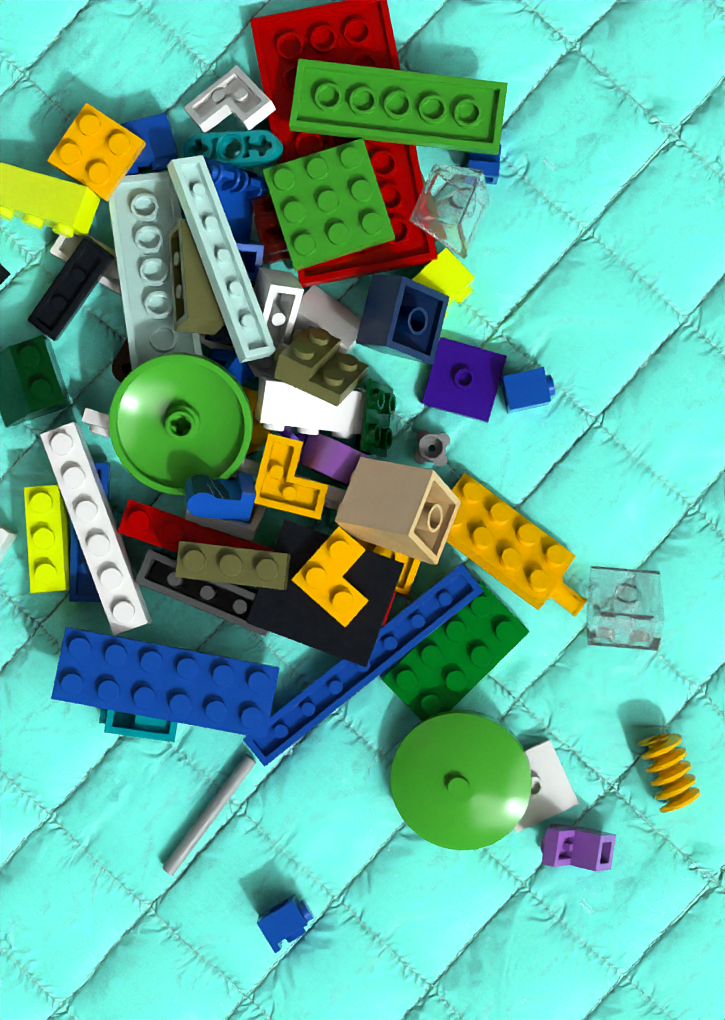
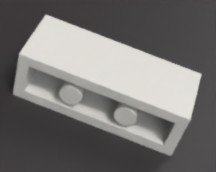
M260 376L254 417L260 423H263V428L268 430L284 431L285 426L298 427L297 432L303 434L318 435L319 430L332 431V436L352 439L353 434H361L366 390L356 387L337 407L274 377Z

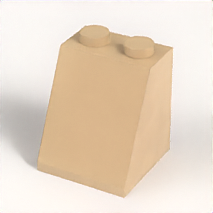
M360 457L356 469L350 476L349 486L343 501L340 502L337 508V515L334 521L352 537L432 565H437L461 501L434 470Z

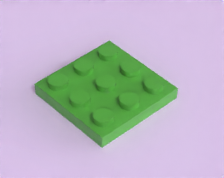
M363 138L263 170L295 271L395 240L393 228Z

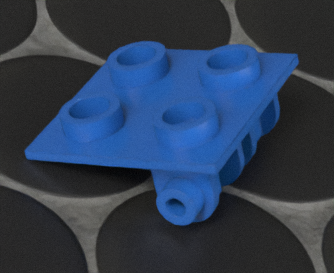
M204 157L233 237L250 239L254 198L267 193V183L262 177L257 176L256 173Z

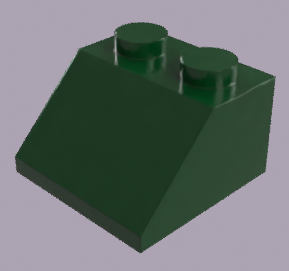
M41 335L9 346L0 352V413L5 428L72 406L50 340Z

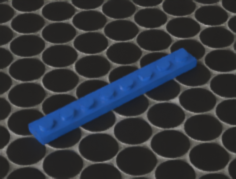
M461 563L380 629L367 667L342 659L270 717L266 739L246 736L243 739L263 766H267L484 590Z

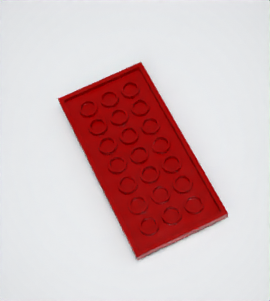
M344 0L250 19L263 91L276 108L275 111L268 115L271 133L277 136L283 144V153L277 161V165L358 140L355 138L290 131L289 123L298 59L401 70L387 0ZM364 140L393 228L395 240L298 270L299 283L302 287L427 264L432 260L438 259L416 146Z

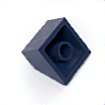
M372 274L356 343L381 353L433 365L449 296L404 276Z

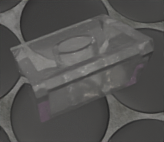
M436 163L430 171L409 219L462 258L468 256L490 204L483 170Z

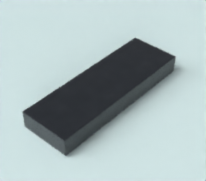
M85 236L27 320L53 341H57L116 257L89 236Z

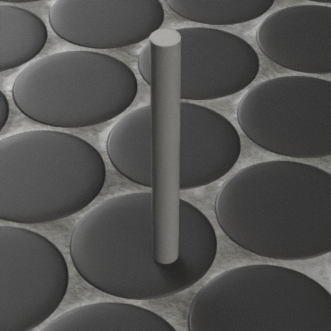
M247 754L244 755L162 868L165 872L172 876L176 873L257 763Z

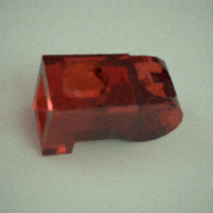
M271 195L251 198L259 243L264 245V265L291 260Z

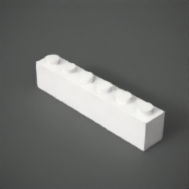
M72 422L40 434L113 635H120L152 623L139 584L135 582L134 570L121 535L117 532L116 521L81 426Z

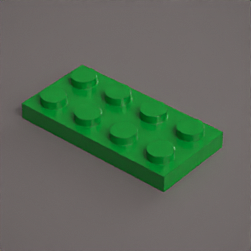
M482 582L478 583L484 590L481 594L412 648L382 678V681L421 721L436 713L451 710L530 632Z

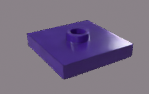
M440 337L421 405L488 423L507 356Z

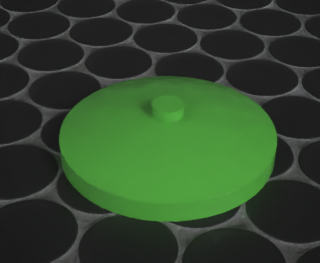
M174 352L162 354L143 362L123 380L111 404L109 432L113 448L119 460L137 480L163 493L185 495L184 485L194 475L204 474L213 480H227L235 473L244 460L251 443L253 416L250 402L243 387L226 368L214 360L201 355Z
M448 710L427 717L406 734L393 759L390 786L399 814L406 824L421 838L447 849L475 850L501 840L520 822L529 803L532 774L525 749L514 733L504 724L480 712Z

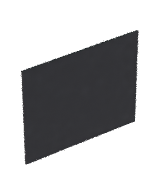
M284 519L273 552L291 554L287 590L259 587L246 623L367 667L404 563L366 549L343 575V578L369 601L349 624L344 627L291 580L330 536Z

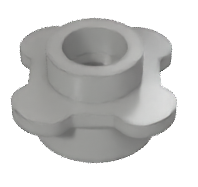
M421 430L416 436L419 443L418 449L414 453V460L418 464L431 462L438 467L444 466L448 461L445 453L447 445L450 444V437L446 433L438 435L430 434L427 430ZM434 445L435 451H429V446Z

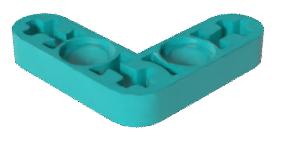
M267 130L203 133L193 135L187 140L184 146L183 158L197 156L196 151L201 150L203 145L207 147V152H203L201 155L235 167L267 166L276 163L283 153V144L277 136ZM232 141H239L241 145L239 154L235 158H228L226 156L228 144ZM266 141L272 144L270 149H266L265 154L250 148V144L254 147H263ZM181 209V217L186 219L183 209Z

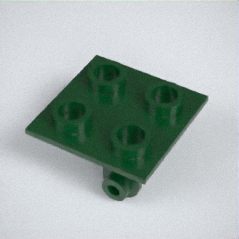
M367 379L366 385H364L366 392L361 434H356L355 447H358V451L366 455H371L372 453L386 457L387 449H390L393 436L389 426L390 417L396 408V397L393 394L392 388L372 379Z

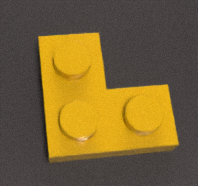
M268 433L255 484L256 498L254 504L320 520L329 485L295 477L303 442Z
M339 526L291 580L341 625L346 627L369 601L343 578V575L366 549Z

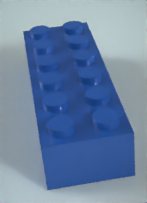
M66 627L51 699L266 739L280 668L273 665Z

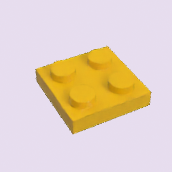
M85 103L47 161L50 165L79 184L87 186L97 196L108 202L146 146V143L102 112Z

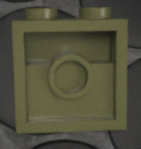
M309 326L305 331L297 329L289 345L285 343L280 344L274 356V363H277L274 378L338 407L366 377L369 365L358 361L353 355L338 352L341 339L330 335L328 331L322 328Z

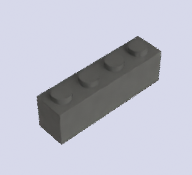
M148 549L136 577V583L265 637L269 635L270 631L246 623L257 595L256 592L237 584L175 577L177 559Z

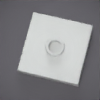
M550 739L525 749L531 767L532 786L527 809L520 822L514 828L515 833L579 804Z

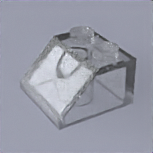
M591 566L586 616L587 644L658 651L665 625L660 572Z

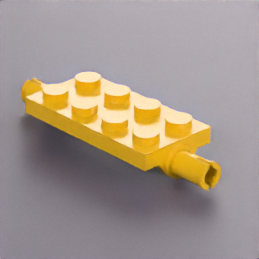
M464 473L452 489V492L458 497L461 504L446 541L535 609L539 610L546 600L551 598L575 617L588 599L565 584L562 576L576 556L467 473Z

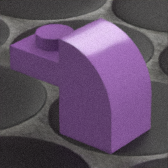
M318 433V435L308 436L301 451L299 464L348 487L350 476L356 469L360 457H369L348 445Z
M550 824V828L546 829V834L541 841V852L543 854L541 864L551 867L571 865L595 872L611 870L616 834L571 825Z

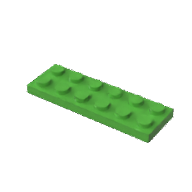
M298 59L289 128L290 131L355 139L363 138L364 140L499 155L508 83Z

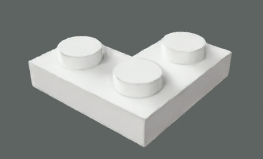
M237 65L183 107L188 116L203 133L209 132L231 113L248 130H251L276 110L272 101Z

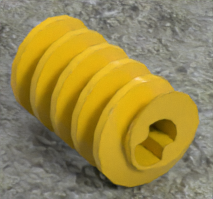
M660 734L637 743V746L649 747V750L642 754L641 758L651 759L654 762L645 770L647 773L658 774V777L652 780L650 784L651 786H662L663 788L662 791L655 795L656 800H667V804L659 808V811L662 813L681 809L691 804L701 795L699 788L690 787L696 782L695 775L687 773L692 768L690 762L681 760L687 755V752L683 747H676L682 742V737L679 734Z

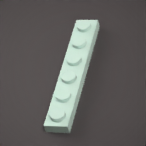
M203 155L171 160L167 165V169L239 362L243 363L271 356L276 352V348Z

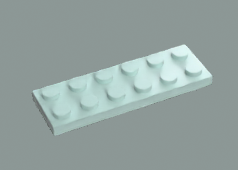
M169 171L127 175L108 200L131 369L133 371L143 362L162 354L186 352L202 356L199 334L174 331L167 233L182 217L179 198Z

